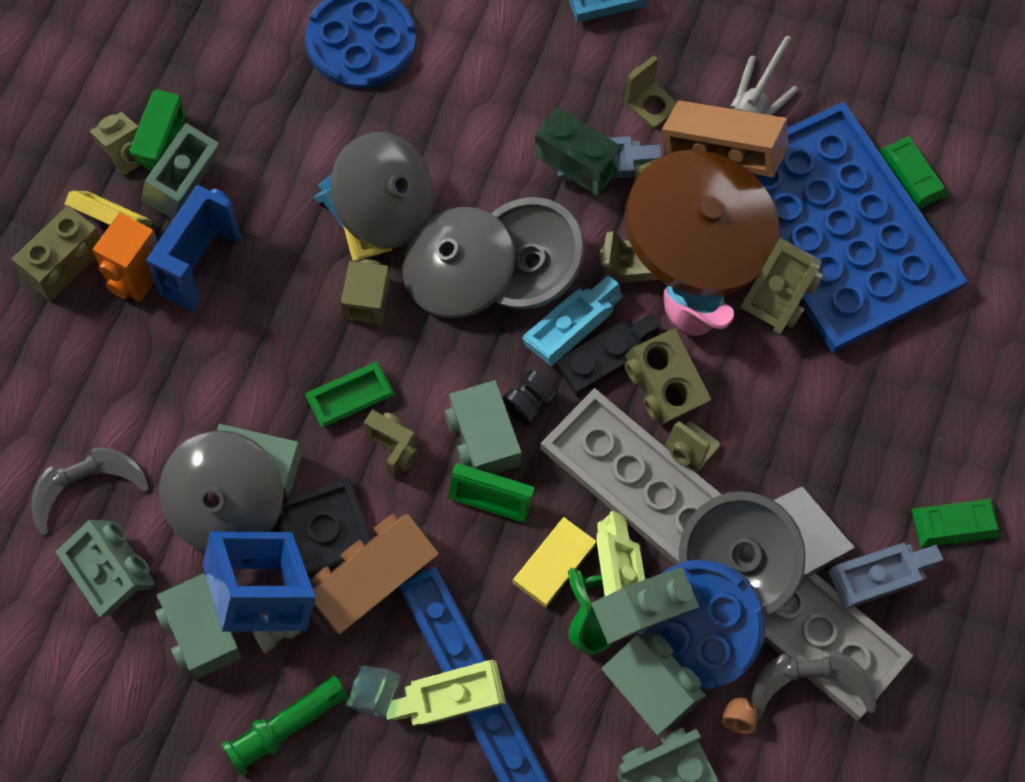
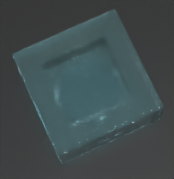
M361 666L346 705L357 712L386 716L401 676L390 669Z

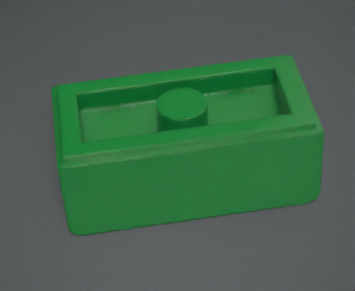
M157 89L153 90L133 139L130 154L150 172L154 169L184 124L186 112L180 95Z

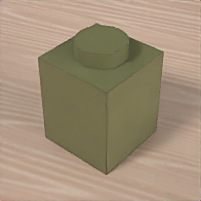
M374 260L349 261L341 299L343 320L382 325L390 285L388 266Z

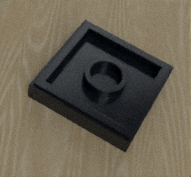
M350 477L283 499L281 514L277 522L281 532L293 533L309 578L326 566L331 571L336 569L345 561L341 554L358 540H361L364 545L372 540Z

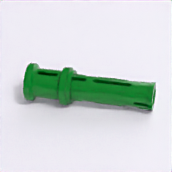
M334 675L266 722L264 719L260 721L257 719L252 723L253 728L232 742L226 740L221 743L225 753L241 777L247 774L248 767L269 753L273 756L277 754L281 748V742L342 701L349 699L347 693L342 690L344 689Z

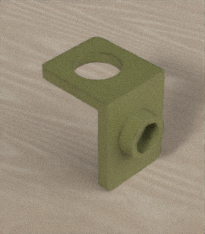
M655 56L649 58L641 66L636 67L628 75L624 104L652 129L658 128L668 119L677 103L655 83L658 59ZM656 98L664 103L665 109L660 114H650L644 109V102L648 99Z
M689 421L686 425L681 422H677L674 425L664 447L669 450L671 457L677 463L688 466L697 473L718 450L720 443L696 424Z

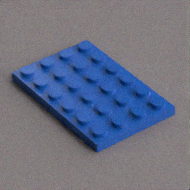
M845 102L788 127V149L774 177L753 174L765 187L774 203L779 220V238L822 260L818 271L824 275L812 295L807 292L804 293L800 304L832 353L966 286L968 280Z

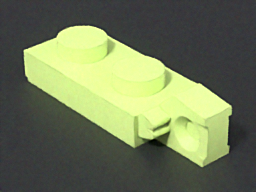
M611 511L604 520L598 522L597 547L605 596L625 586L645 580L640 546L629 539L626 519L620 513Z
M488 660L412 681V685L405 687L406 697L384 702L387 720L394 719L396 721L411 717L412 724L415 726L420 724L428 725L506 704L498 665L495 660Z

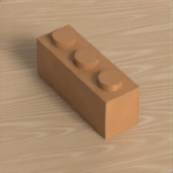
M678 100L662 128L665 155L685 150L712 152L737 162L752 174L774 177L788 149L787 118Z
M391 514L374 528L378 535L366 545L361 540H358L341 554L345 561L336 569L331 571L326 566L309 579L316 597L313 606L335 634L342 633L439 554L408 514L402 515L398 519L394 514Z

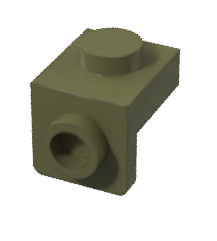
M120 112L117 115L105 117L97 127L89 132L96 144L111 157L117 170L122 175H126L142 164L130 154V147L138 126L124 113Z
M615 231L606 233L605 245L600 249V263L615 281L623 283L659 280L639 260L629 241H622Z
M371 410L364 421L366 438L392 451L386 462L387 472L389 476L396 478L401 469L407 471L411 467L417 456L418 449L415 448V433L405 428L404 422L393 414L384 413V415H381Z

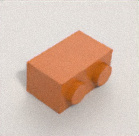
M120 212L92 250L99 264L98 269L104 275L107 282L106 287L120 298L126 299L129 296L141 302L154 284L146 259L158 242L153 229Z

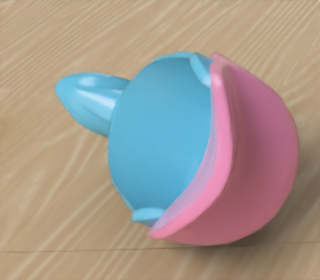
M665 283L667 286L664 290L665 311L672 324L681 332L687 335L699 336L709 332L712 328L724 329L733 321L734 310L724 302V295L713 297L693 295L679 291Z

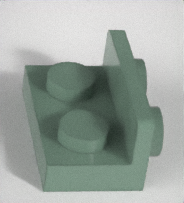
M88 520L55 553L99 618L109 617L137 590H150L155 585V582L149 575L150 569L143 558L134 553L126 541L127 535L117 523L108 520Z
M680 728L662 737L660 740L663 745L653 750L647 751L646 747L642 746L622 756L624 763L619 765L616 772L620 782H718L699 743L701 736L697 729L686 734L684 728Z

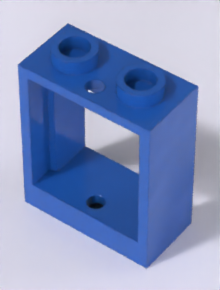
M210 531L203 568L222 632L307 631L316 597L293 533ZM232 569H279L285 586H237ZM262 612H268L266 615H260Z

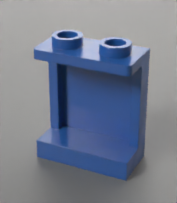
M197 185L146 259L159 295L192 312L201 300L192 274L193 270L216 236H222L234 243H237L241 237L231 199L217 189L209 191Z

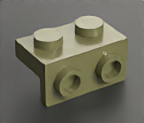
M779 238L762 268L763 272L753 283L740 308L774 326L773 331L779 335L785 326L792 329L804 309L798 305L804 293L807 292L812 295L824 275L818 271L822 260Z

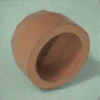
M735 698L727 704L721 723L732 732L752 734L755 732L758 721L757 708L752 702H748L746 698Z

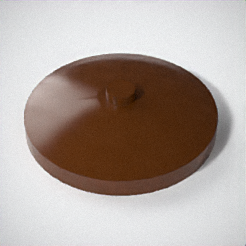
M685 150L658 158L639 175L628 195L625 206L627 236L639 260L662 282L679 291L707 297L723 296L748 287L763 272L762 268L779 240L780 230L777 211L765 187L742 165L712 152Z

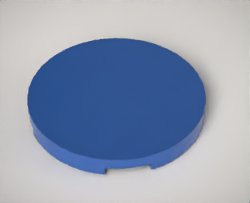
M323 0L309 17L310 21L305 35L309 60L324 78L337 85L355 89L383 85L400 75L413 57L416 44L414 22L408 10L398 0Z
M704 559L676 564L663 573L683 567L699 607L666 623L639 632V634L651 631L653 634L662 636L672 647L673 653L671 655L682 668H689L699 678L702 684L700 689H711L728 684L742 676L753 665L762 649L766 623L761 600L751 583L741 573L726 564Z

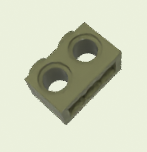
M67 205L12 258V261L22 280L51 302L96 259L92 249L101 237L93 224Z
M675 328L633 347L625 355L627 359L625 368L628 376L634 384L639 383L646 396L643 398L644 407L653 420H658L660 426L688 414L712 400ZM647 353H656L662 358L664 363L663 370H655L649 366ZM666 388H673L680 393L682 398L680 406H673L666 400Z

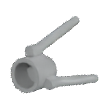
M786 36L780 47H778L756 88H751L747 91L756 61L755 56L749 57L737 95L730 105L731 109L773 116L798 92V87L793 86L769 108L767 104L769 98L763 92L792 40L790 36Z

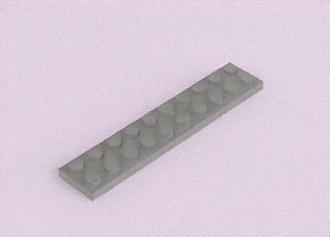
M595 388L540 445V449L608 508L620 513L626 519L629 526L675 565L679 564L680 539L690 517L705 502L722 495L691 468L677 463L671 457L666 447ZM749 546L743 550V557L746 561L752 562L755 558V552ZM817 574L801 581L795 594L783 607L765 616L764 641L780 655L787 654L790 659L797 658L798 661L822 659V657L829 656L833 650L841 652L855 660L866 671L874 687L876 699L913 657L908 650L858 608L852 607L845 610L837 591ZM824 676L807 677L857 721L867 711L860 697L841 682L832 678L824 679Z

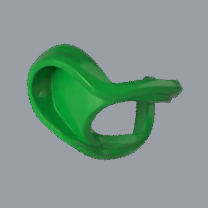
M571 567L568 570L571 588L580 603V609L571 622L568 633L569 640L582 653L598 654L609 648L613 643H607L586 589L602 586V575L583 579L582 572Z

